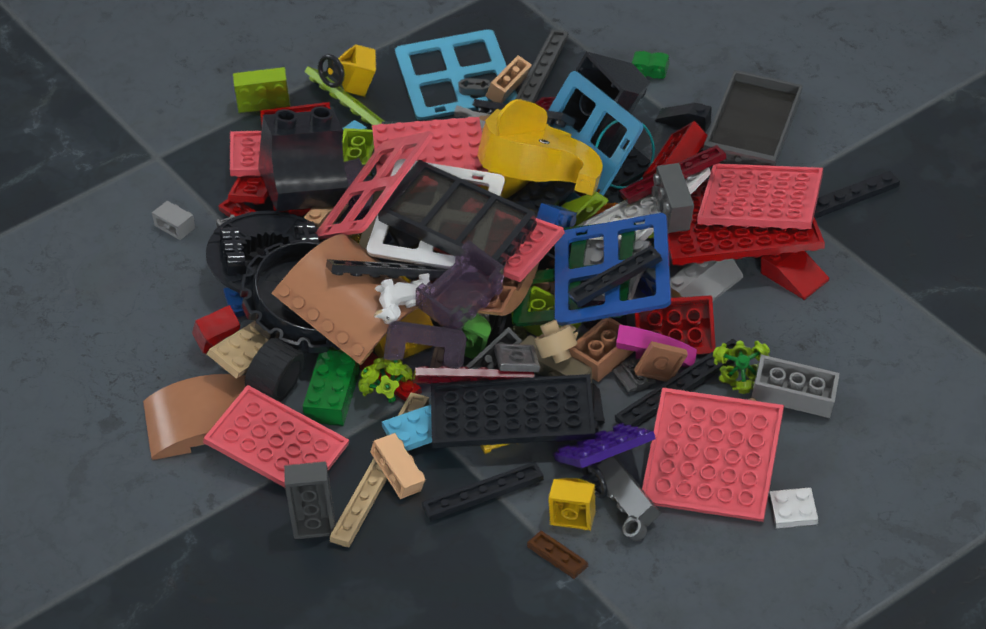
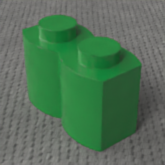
M637 51L634 54L632 64L645 77L662 79L667 74L669 55L661 52Z

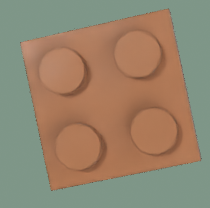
M651 341L634 369L635 375L667 382L678 372L688 356L687 350Z

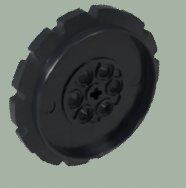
M292 240L290 244L278 243L266 248L263 256L256 255L248 264L240 288V296L243 297L242 308L248 320L256 321L255 329L269 340L277 338L297 350H306L307 353H325L332 347L340 350V348L271 294L289 271L307 253L322 243H315L310 240Z

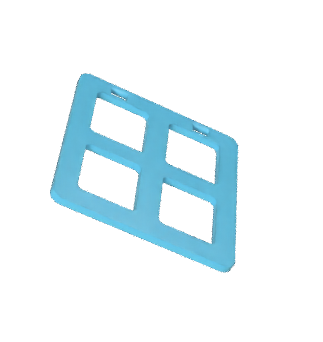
M482 30L398 46L395 49L397 61L418 120L454 115L456 105L472 111L478 110V108L472 106L474 99L470 95L460 94L459 81L467 77L488 73H496L498 76L507 67L492 30ZM484 42L491 62L460 67L454 47ZM436 50L441 51L447 70L419 76L415 75L410 55ZM450 81L458 101L426 107L420 87ZM516 90L503 102L504 104L515 100L517 96ZM487 97L475 98L479 100L492 101Z

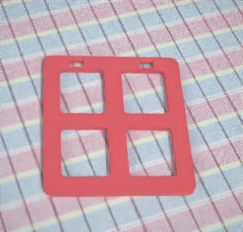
M427 131L382 142L317 230L318 240L327 239L339 234L352 235L363 233L433 138V134ZM415 147L394 176L386 177L404 150ZM392 152L375 177L370 181L363 182L381 156ZM384 190L367 215L362 220L354 221L373 193ZM355 195H361L344 220L339 224H333L349 200Z

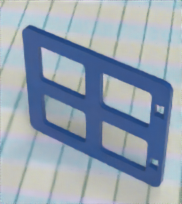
M664 213L564 230L565 234L556 242L555 320H557L558 325L564 326L666 308L671 304L668 223ZM645 221L644 224L634 225V223ZM654 228V248L662 257L661 262L650 267L655 268L656 294L654 296L620 301V285L605 293V303L603 305L569 310L568 291L571 282L591 279L624 261L619 260V234ZM587 232V234L577 236L578 233ZM604 237V262L602 264L569 269V244L571 242Z

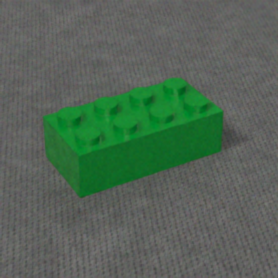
M328 350V352L319 353L303 403L304 415L319 424L344 426L360 373V364L343 351Z

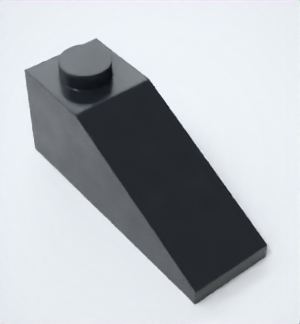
M689 103L662 108L655 122L683 128L695 121L706 133L711 124V106Z

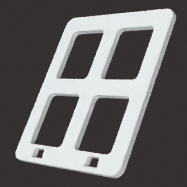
M406 159L396 161L391 176L397 173ZM428 163L472 184L488 186V191L501 196L505 179L500 174ZM473 176L483 177V180L473 179ZM438 184L433 203L430 207L402 203L395 212L406 217L424 219L449 188ZM448 200L426 227L439 232L443 223L467 226L476 215L447 210ZM492 207L476 225V232L471 245L472 248L482 253L485 251L497 211ZM377 215L367 245L368 255L467 273H475L479 270V267L455 256L433 252L434 246L421 240L417 249L383 244L389 225L380 222Z

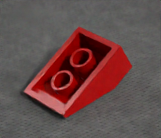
M805 251L781 253L779 255H763L761 257V274L803 300L807 299L829 281V277Z

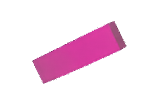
M619 325L616 348L636 351V360L641 359L650 342L653 341L686 349L688 356L681 367L688 368L695 363L697 349L659 333Z

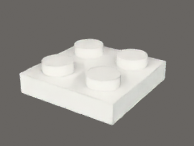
M811 487L770 491V501L776 528L818 525V516Z

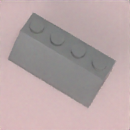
M734 259L706 261L700 264L690 263L670 278L671 298L712 295V300L714 301L741 280L743 274Z

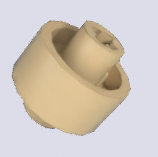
M557 320L541 325L543 334L534 339L541 358L552 356L555 363L570 358L569 349L578 344L576 341L578 331L573 333L577 330L576 327L571 324L559 327Z

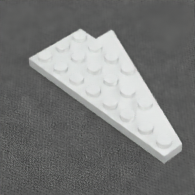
M709 167L685 179L690 195L711 174ZM648 195L631 204L624 200L577 226L607 223L661 213V211L658 212L656 197ZM645 221L636 223V225L644 224ZM654 228L637 230L635 241H645L654 232ZM598 237V238H592V239H593V240H604V237Z

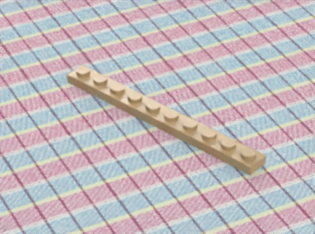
M411 392L398 416L427 406L429 404V397ZM374 458L330 535V542L350 547L384 486L387 478Z

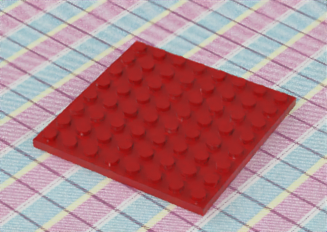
M704 180L691 194L694 209L690 230L668 233L669 255L672 265L679 266L688 263L700 264L706 261H723L725 259H742L743 257H760L762 255H779L781 253H798L800 251L825 249V242L815 217L813 218L811 229L805 230L798 228L780 229L778 227L761 228L758 226L742 227L714 224L707 226L698 224L697 217L708 180Z

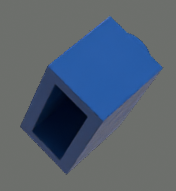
M541 203L536 218L565 228L575 225L577 213L560 206Z

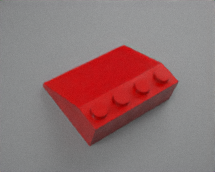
M712 295L671 298V304L666 308L635 313L636 328L659 333L681 341L697 349L696 355L710 354L716 348Z

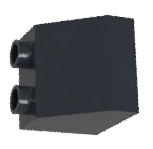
M588 51L585 52L575 70L630 114H632L640 99L644 97L650 81L632 63ZM576 88L562 113L576 120L573 128L580 133L593 112L596 103ZM609 113L605 114L591 137L590 142L594 146H596L598 137L604 128L616 120ZM620 122L610 126L603 134L598 149L605 153L616 141L625 126Z

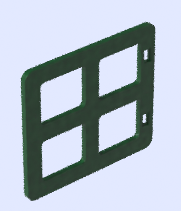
M590 225L565 227L564 230L585 227ZM636 231L619 234L622 235L619 260H625L634 255ZM587 232L578 233L577 236L587 234ZM588 239L572 242L569 269L592 266L584 265ZM555 269L536 271L525 298L513 311L512 321L515 326L543 325L555 320V309L528 312L532 285L535 283L555 282ZM631 279L620 284V301L628 300ZM582 280L571 282L569 284V291L581 285ZM569 296V310L592 307H578Z

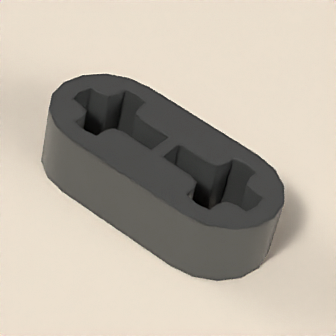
M462 79L458 83L459 92L462 95L486 96L491 82L486 79Z

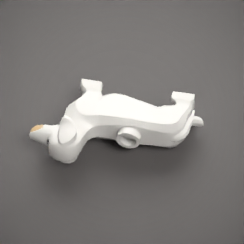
M429 273L419 275V280L412 281L411 283L399 282L394 285L392 279L383 280L381 285L375 287V290L381 293L379 301L383 309L376 311L374 317L383 319L385 324H393L401 314L399 305H406V308H410L418 302L429 299L432 295Z

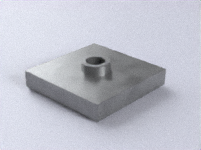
M495 344L494 351L500 371L539 372L540 365L534 345Z

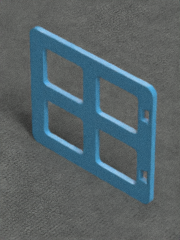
M572 71L548 111L562 113L576 88L594 101L596 106L580 133L571 126H565V128L555 124L548 126L572 134L571 138L585 143L600 156L603 169L597 190L600 189L599 194L604 196L642 133L643 124L582 74ZM606 113H609L627 128V132L611 158L590 142L591 137ZM627 140H630V142L624 150V145L626 144ZM573 191L564 201L569 202L580 196Z

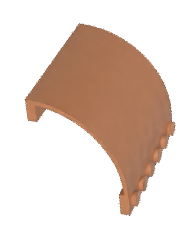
M345 234L330 237L313 248L289 271L271 293L360 365L372 353L373 348L399 321L423 306L426 307L429 314L434 304L430 299H425L410 308H406V305H399L401 314L393 324H385L383 319L375 318L374 314L376 311L383 309L379 301L381 293L377 292L375 287L381 285L383 280L392 279L394 285L399 282H408L400 276L394 279L387 277V275H381L376 278L369 276V274H362V276H353L350 273H343V275L332 274L326 267L327 259L381 262L376 257L368 255L365 248Z

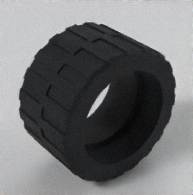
M277 338L268 340L258 350L249 365L245 377V387L249 385L279 402L283 401L301 375L305 362L304 354Z

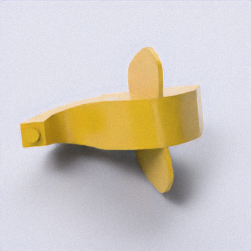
M522 99L510 101L502 110L496 109L485 120L477 154L480 164L489 173L500 174L504 177L505 184L501 197L505 199L524 188L530 181L576 183L575 191L592 196L597 190L603 169L602 160L591 147L571 138L572 134L548 126L546 124L548 116L544 108ZM481 185V188L485 190L489 189L488 186Z

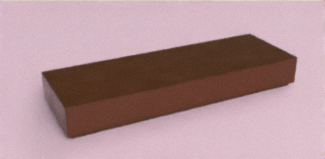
M542 530L527 542L529 549L573 579L588 567L586 560Z

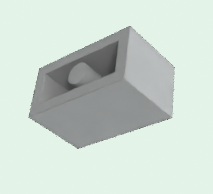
M166 201L152 212L154 226L179 240L195 229L194 216L169 201Z

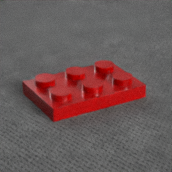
M261 176L238 177L228 194V201H234L235 203L249 202L259 205L266 201L269 193Z

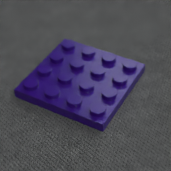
M624 423L613 426L611 431L606 432L604 430L595 433V439L577 440L575 445L561 446L558 448L559 451L553 453L555 461L584 468L655 440L656 437L654 431L638 428V426H625Z

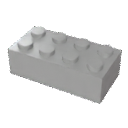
M761 355L751 398H755L760 402L784 405L785 408L830 418L835 403L840 373Z

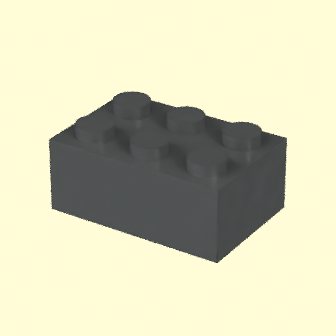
M679 163L657 166L656 174L653 175L654 186H652L651 190L652 196L656 197L658 212L661 211L667 217L668 233L690 230L694 203Z

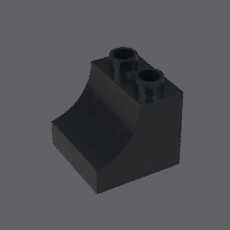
M315 107L307 112H294L282 109L275 114L263 115L258 170L276 211L335 206L349 188L343 159V128L334 110L326 107Z

